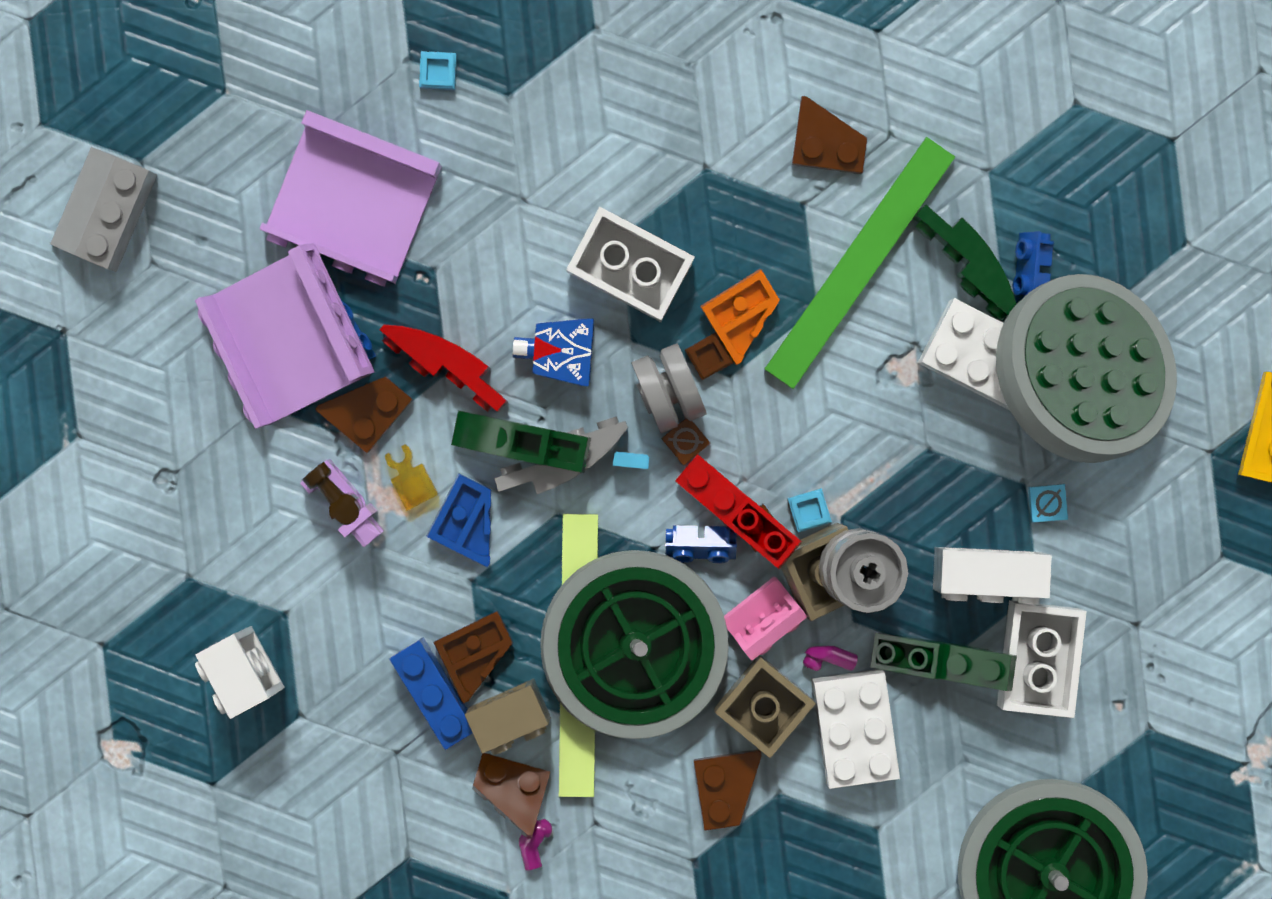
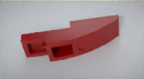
M384 324L379 329L386 335L382 341L395 353L399 354L403 350L413 359L409 364L422 376L426 377L430 373L437 377L444 368H447L449 372L445 376L460 389L467 385L476 393L472 399L487 412L491 408L499 412L508 402L482 379L490 367L460 346L434 334L409 327Z
M698 454L675 480V482L778 569L782 567L802 543L800 539Z

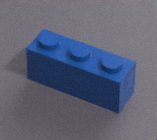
M424 637L389 658L445 750L473 733L465 716L468 710L462 702Z

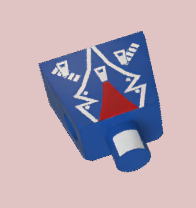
M594 319L537 323L535 338L514 337L513 358L532 359L533 374L589 387Z

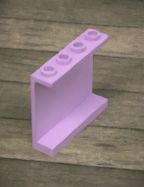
M306 110L301 122L305 126L268 222L267 224L262 223L260 230L268 233L267 241L285 248L288 242L296 245L314 243L320 256L323 255L334 259L333 267L352 274L354 268L367 273L366 280L385 287L387 281L396 284L442 168L441 164Z
M314 243L298 245L289 250V255L214 295L199 297L195 300L198 306L199 319L208 328L214 340L213 348L218 357L223 360L229 372L228 380L233 389L238 391L244 404V414L248 421L253 423L255 429L270 425L375 372Z

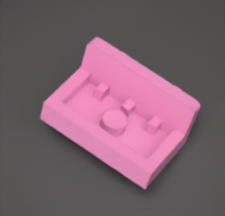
M772 577L724 615L727 630L732 634L751 661L759 655L768 652L775 642L787 633L796 630L800 623L808 617L777 577Z

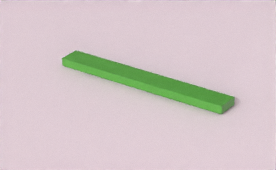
M928 137L924 139L764 370L790 388H795L955 158L954 155Z

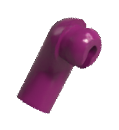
M811 646L805 651L807 655L803 660V665L812 670L819 671L822 667V662L825 661L852 671L857 665L858 656L836 646Z
M546 819L536 821L531 839L526 838L522 834L519 838V847L526 871L542 867L538 847L544 838L550 837L552 834L551 823Z

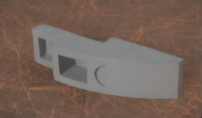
M616 416L598 422L599 430L585 434L582 427L567 432L591 438L585 470L600 460L618 442L628 428L626 421L619 423ZM517 463L500 469L502 476L494 479L498 492L533 481L536 493L539 494L555 488L581 473L539 464L522 469L521 464Z

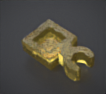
M407 444L401 446L405 453V459L402 462L394 461L391 453L385 454V460L391 468L397 469L399 473L398 476L390 480L406 511L439 495L424 464L413 467L411 463L413 452Z

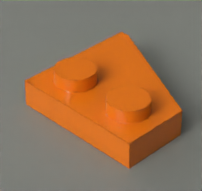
M759 269L700 307L730 357L738 365L742 362L745 352L754 338H757L765 320L772 314L780 299L763 271Z

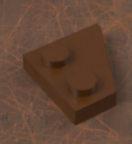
M801 96L792 165L862 174L867 137L807 96Z
M385 376L322 403L315 410L363 451L369 453L414 399Z
M499 611L493 612L434 641L437 651L463 703L469 701L513 643Z
M759 749L694 759L705 831L740 825L762 757Z
M483 753L472 789L484 800H488L504 818L507 817L522 831V835L531 839L550 771Z

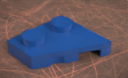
M458 473L426 536L488 567L490 564L491 489Z

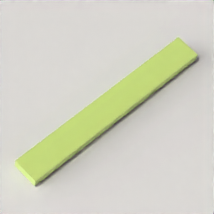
M563 514L562 585L579 568L598 558V514ZM560 703L559 797H594L595 730L578 721Z

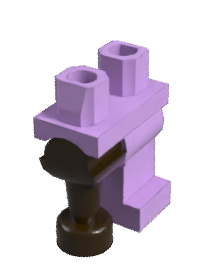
M331 459L323 461L302 479L300 484L309 494L318 489L328 501L331 519H336L341 524H344L338 529L344 538L352 533L360 544L365 547L384 531L372 517L377 512V509L371 503L366 505L362 495Z

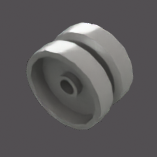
M678 343L666 347L660 352V359L665 369L664 373L659 374L654 360L648 355L631 362L639 384H636L648 413L653 414L660 433L678 426L679 420L673 407L676 403H679L684 417L689 421L707 415Z
M860 528L845 530L833 537L822 551L819 563L821 583L827 593L841 604L853 610L866 613L884 610L895 603L904 591L908 577L906 557L900 547L884 535ZM864 565L866 566V570L862 574L860 573V569Z

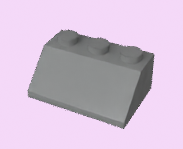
M91 147L50 244L103 268L117 272L157 174Z

